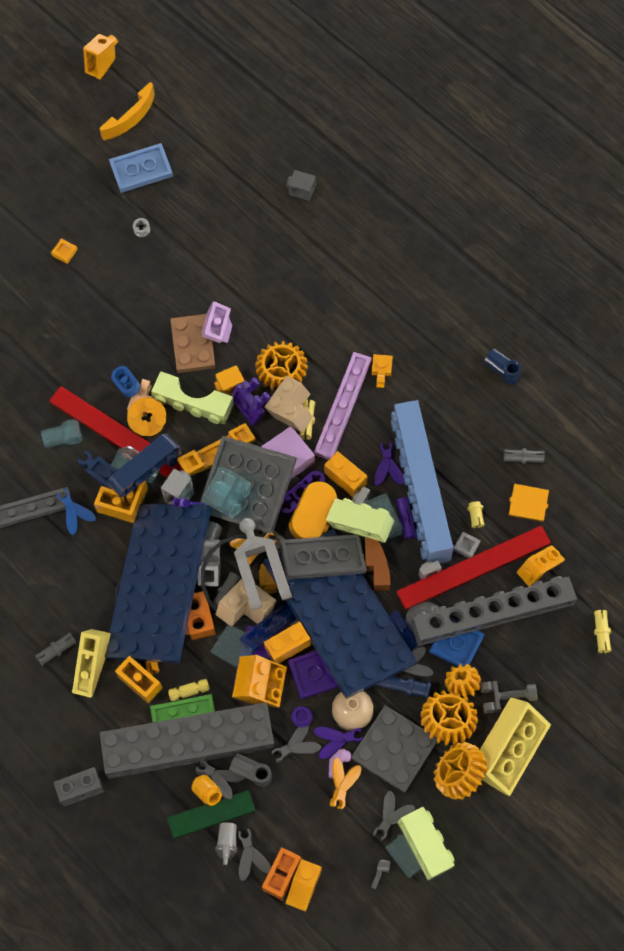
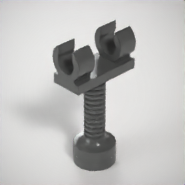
M497 681L480 683L481 693L493 692L495 702L483 704L484 713L500 712L501 700L522 697L527 698L528 701L538 700L536 684L527 685L526 689L522 691L514 690L500 693L498 692Z

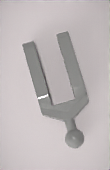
M250 518L242 519L239 528L246 534L247 539L234 554L252 611L262 608V604L247 557L265 551L267 552L282 601L292 598L274 540L256 537L253 532L255 522Z

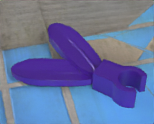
M391 442L389 443L390 448L388 450L383 449V443L380 445L383 460L374 476V484L376 486L383 483L387 472H389L396 483L400 485L404 483L402 472L391 459Z
M173 498V506L189 508L190 505L194 504L212 507V504L190 502L189 499Z
M317 727L314 729L318 737L331 741L321 750L319 754L320 759L331 757L346 742H361L363 740L362 737L359 739L354 737L356 732L361 733L360 728L347 732L345 735L340 731L327 727Z

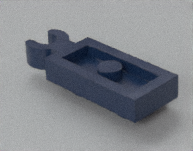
M84 451V455L88 459L82 461L78 458V464L81 467H87L86 473L101 485L112 489L107 481L117 469L99 456L94 460L90 452Z

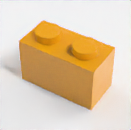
M338 451L324 465V474L352 497H354L357 491L360 492L362 487L367 485V475Z
M298 622L266 640L264 646L271 660L279 664L311 646V640L301 622Z
M130 656L115 670L118 678L148 704L162 689L160 682Z

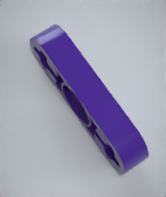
M313 471L285 494L283 503L289 504L292 501L291 496H293L295 501L290 504L291 509H283L282 503L280 514L291 516L300 500L296 496V492L299 489H305L307 485L313 483V478H320V482H325L324 474L320 471Z

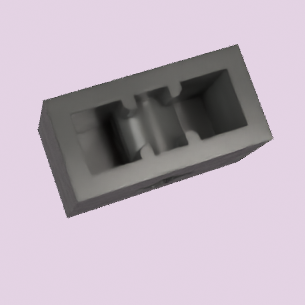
M95 767L54 782L59 801L64 807L104 792Z

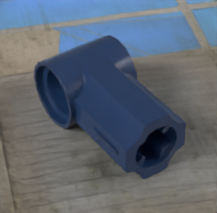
M495 348L487 354L484 363L503 376L506 383L515 384L519 381L521 364L518 361L510 360Z

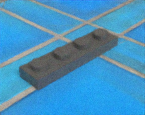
M62 488L1 505L0 528L66 510L65 504L62 500L58 499L56 494L59 493V496L63 498L67 494L66 491Z

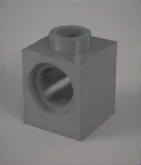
M294 170L292 177L289 176L286 186L289 187V195L310 201L316 187V176Z

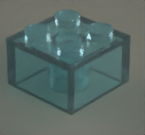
M220 465L201 502L233 519L240 512L243 499L249 495L252 483Z

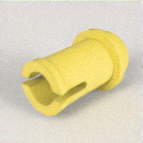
M471 502L467 508L470 511L472 528L485 526L482 515L483 505L480 502Z

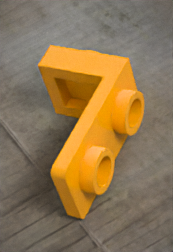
M551 545L528 558L516 573L530 587L544 573L560 565L565 559Z

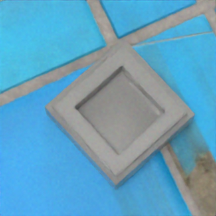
M462 532L453 551L471 558L477 550L480 540Z

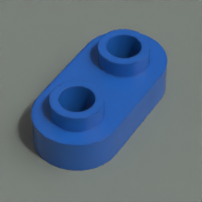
M126 366L117 367L112 372L111 379L124 396L132 397L139 392L140 383Z

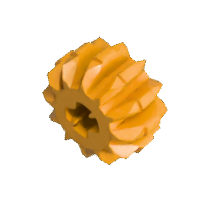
M460 663L458 668L451 667L452 672H446L447 679H445L448 692L450 693L453 690L454 695H458L461 692L463 698L469 694L474 696V691L479 690V684L481 683L477 669L475 667L471 668L469 664L463 667Z

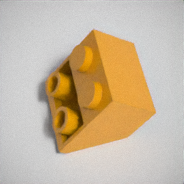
M258 655L240 656L232 697L247 703L260 704L267 702V706L280 707L287 667Z

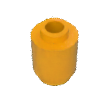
M261 564L259 569L260 588L268 594H273L278 590V587L264 564Z
M207 775L198 776L193 781L192 791L204 804L213 806L220 801L222 797L221 790Z

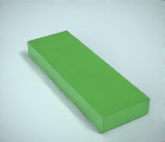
M212 694L150 706L153 723L215 712Z

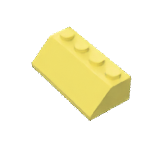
M510 698L480 749L488 761L486 764L488 770L484 772L486 778H483L482 781L507 796H510L551 726L528 702Z

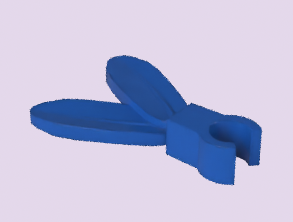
M64 488L63 490L67 493L65 497L62 498L59 496V493L56 494L58 499L62 500L66 506V525L69 533L73 535L77 530V516L86 521H95L96 517L87 508L72 502L68 490Z

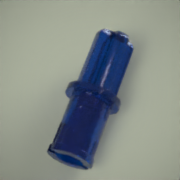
M395 611L389 618L409 648L412 650L417 648L418 644L415 635L410 630L411 625H408L399 612Z

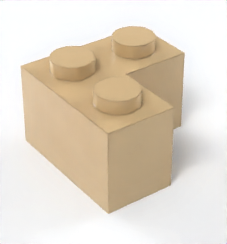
M286 376L265 405V408L275 419L300 432L304 431L313 418L310 412L303 406L310 393L301 382Z
M241 579L219 601L216 616L232 627L245 614L261 626L272 614L276 599L256 585L262 608L252 611L243 580Z

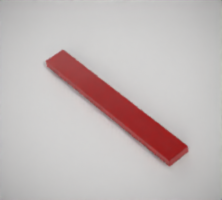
M62 386L49 400L50 404L133 457L151 444ZM179 463L173 467H168L165 464L156 472L168 478L173 469L179 472L183 469Z
M541 525L397 591V595L405 611L418 604L431 600L545 548L551 542Z

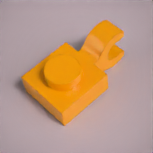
M373 354L372 375H377L376 388H384L385 376H391L393 356Z

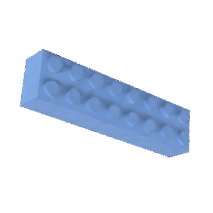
M416 400L395 404L394 412H391L392 431L396 433V448L400 449L399 461L400 466L404 467L405 474H403L405 486L408 485L409 492H407L409 504L413 506V521L417 522L416 534L418 541H421L422 548H420L422 560L426 559V562L432 561V563L437 560L439 563L449 562L452 558L453 544L419 402Z

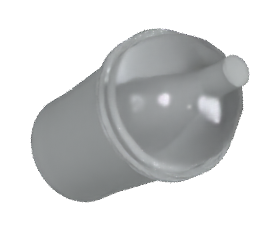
M221 823L219 826L216 851L218 856L223 859V865H227L228 860L232 859L237 852V825L233 823Z

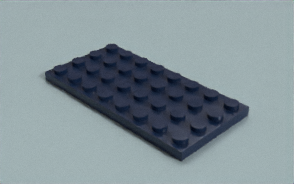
M173 504L140 505L133 524L105 658L126 660L130 656L135 661L180 663L211 513L209 505L194 504L190 505L189 508L176 507Z
M331 529L325 534L322 533L319 537L338 535L334 529ZM280 552V553H278V556H279V559H280V562H281V565H282V568H283V562H282V557H281V552ZM266 558L263 564L277 585L269 558ZM362 574L287 580L292 598L286 599V602L297 620L301 622L310 637L311 643L346 699L416 665L417 660Z

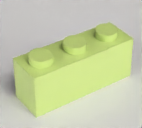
M335 498L326 518V521L332 528L384 543L394 523L387 510L378 508V510L372 509L371 506L364 503L360 505L354 504L353 501L346 498L343 500Z
M421 807L400 818L398 824L427 880H430L451 869L454 866V857L450 850H446L443 845L444 839L440 831L435 830L432 824L434 822L432 815L428 810L425 811L424 807Z

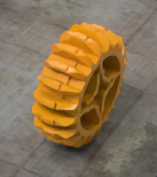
M275 341L273 347L268 344L267 350L262 349V355L257 356L258 361L255 363L257 368L256 374L260 375L259 380L260 382L264 381L265 387L270 385L272 391L275 387L280 386L286 376L301 383L302 378L306 377L305 371L308 370L307 358L304 357L303 351H299L298 345L293 347L291 342L285 345L284 341L281 342V345H278ZM273 358V364L270 365V368L266 369L268 362ZM296 363L297 368L292 374H290V369Z
M443 690L441 695L435 692L433 698L429 697L427 699V703L423 704V711H421L420 716L422 718L421 724L425 726V733L430 732V739L436 737L437 743L443 740L446 746L451 741L455 746L458 741L463 743L466 738L469 739L472 733L475 732L478 717H476L477 710L473 709V703H468V696L461 698V692L458 695H454L453 690L449 694H446ZM433 712L437 714V718L440 720L439 723L435 721ZM459 713L464 716L465 723L461 721L462 718L459 716Z
M458 742L456 746L451 745L449 751L445 750V755L440 757L439 763L435 764L437 769L433 772L436 775L434 778L436 787L443 795L451 799L463 800L465 796L470 797L472 791L477 792L476 788L478 785H482L481 780L486 778L484 772L488 770L486 767L488 761L485 759L483 752L475 745Z

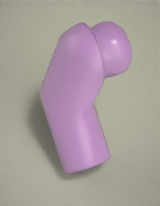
M340 749L330 758L329 778H333L332 762L334 758H339L342 763L350 761L351 753L349 751Z

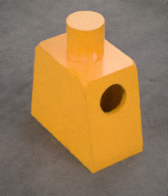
M98 34L83 48L85 73L98 79L104 76L115 60V45L118 41L113 35L106 37Z

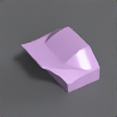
M213 301L205 317L201 331L202 337L218 343H228L232 329L229 319L231 308Z

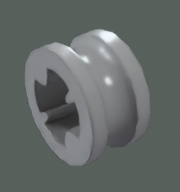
M139 218L134 221L133 230L135 235L145 237L150 233L149 222L146 219ZM140 225H144V230H139Z

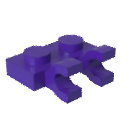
M255 377L249 383L243 381L242 384L237 385L231 395L233 402L252 426L260 422L265 413L262 406L271 398L267 392H264L260 398L258 395L254 397L251 395V392L259 385Z

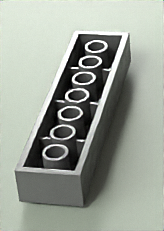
M267 702L100 732L104 770L108 779L199 763L200 760L210 761L236 756L237 753L244 755L275 749Z

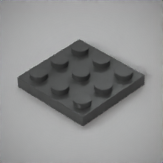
M385 705L351 759L405 793L436 745L437 738L430 739V733H425L424 729Z

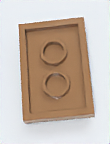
M206 314L171 318L177 373L216 368L212 340L202 337L201 334Z

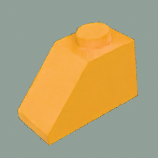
M303 859L300 860L286 900L287 905L306 912L322 871L320 866Z

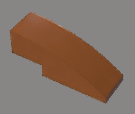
M365 537L366 572H373L374 591H390V573L383 549L379 541Z

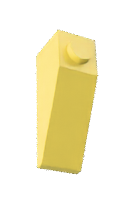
M94 629L81 632L72 693L93 697L106 659L105 653L110 633Z

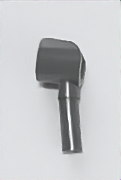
M379 861L376 876L371 885L372 888H377L382 872L389 873L390 861Z

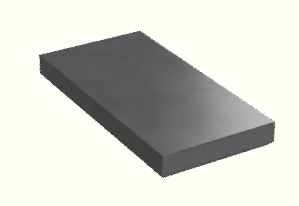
M359 535L280 540L279 542L286 580L366 573Z

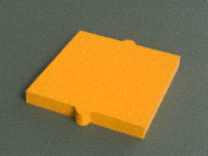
M514 484L513 494L509 500L511 502L509 515L543 522L545 510L548 508L549 490Z

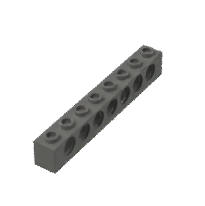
M557 576L549 582L543 583V581H538L531 584L530 587H516L511 592H496L492 597L485 598V596L475 598L473 602L466 603L461 601L450 608L442 606L436 608L434 612H419L413 617L411 626L417 644L421 646L573 606L577 597L569 576L565 578ZM547 591H552L556 597H550ZM527 596H533L536 602H530ZM508 601L515 602L517 607H511ZM489 606L496 607L498 612H491ZM475 611L479 617L474 618L470 616L469 612ZM455 616L459 619V622L453 623L449 617ZM435 621L440 627L433 628L430 622Z

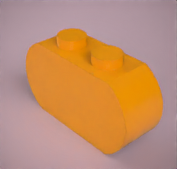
M314 482L304 489L289 522L290 532L296 539L315 538L327 532L329 524L326 518L335 498L337 499L335 490L329 484Z

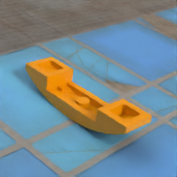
M151 82L138 92L139 101L119 120L111 117L99 128L103 140L112 139L127 132L145 116L155 95Z
M246 423L229 431L228 436H226L249 444L255 441V437ZM221 439L197 452L192 450L177 458L183 471L193 475L211 468Z

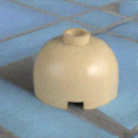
M365 691L347 699L340 692L332 703V715L341 728L353 731L357 728H363L370 723L373 717V703Z

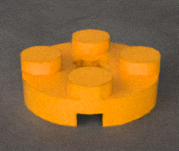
M139 398L131 404L128 410L127 421L135 433L141 436H153L159 433L166 423V411L164 406L154 398ZM146 411L152 414L150 422L142 421L143 412Z

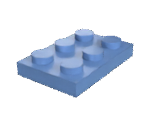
M161 143L109 159L120 193L173 177Z

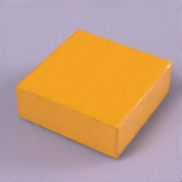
M60 239L51 254L53 257L68 264L78 249L77 246Z

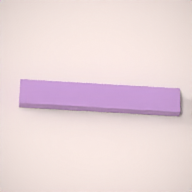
M353 352L315 448V456L329 460L336 453L371 364V357Z

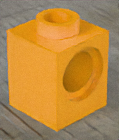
M236 365L215 374L217 382H214V385L218 392L231 396L235 387L242 384L244 379Z

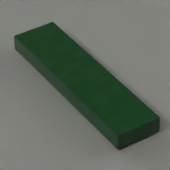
M249 790L233 795L231 800L224 798L213 806L206 804L167 817L173 839L253 813L255 808Z

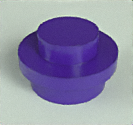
M304 706L295 708L291 715L292 722L297 727L303 728L308 726L312 721L310 709Z

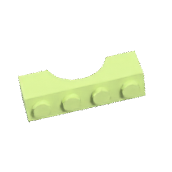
M161 371L151 391L153 398L162 405L168 404L178 411H188L195 417L202 416L208 418L209 421L215 424H225L234 405L232 396L215 390L206 397L191 398L181 391L178 377Z

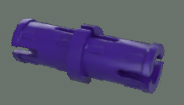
M409 498L397 499L396 503L400 515L398 520L402 524L404 539L416 538L417 534L409 505Z

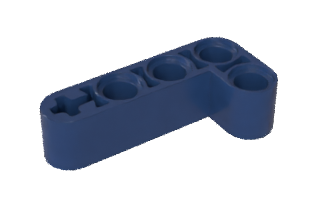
M164 433L113 473L107 483L119 497L123 498L165 464L168 467L176 465L178 463L177 458L182 456L181 449L167 433Z

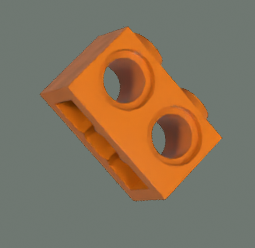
M203 591L194 593L192 604L197 603L199 607L196 610H190L186 635L190 634L192 640L216 635L209 605ZM197 622L204 623V626L201 629H195L193 627L194 624Z
M281 847L262 885L263 891L283 900L296 873L301 857Z

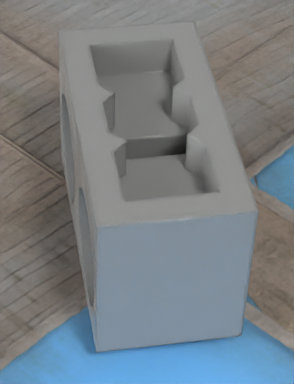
M173 469L161 487L164 501L167 504H173V498L190 500L194 494L191 476L183 470L179 472Z

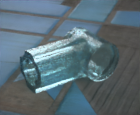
M67 420L61 426L41 430L45 448L64 443L74 445L82 441L78 420Z

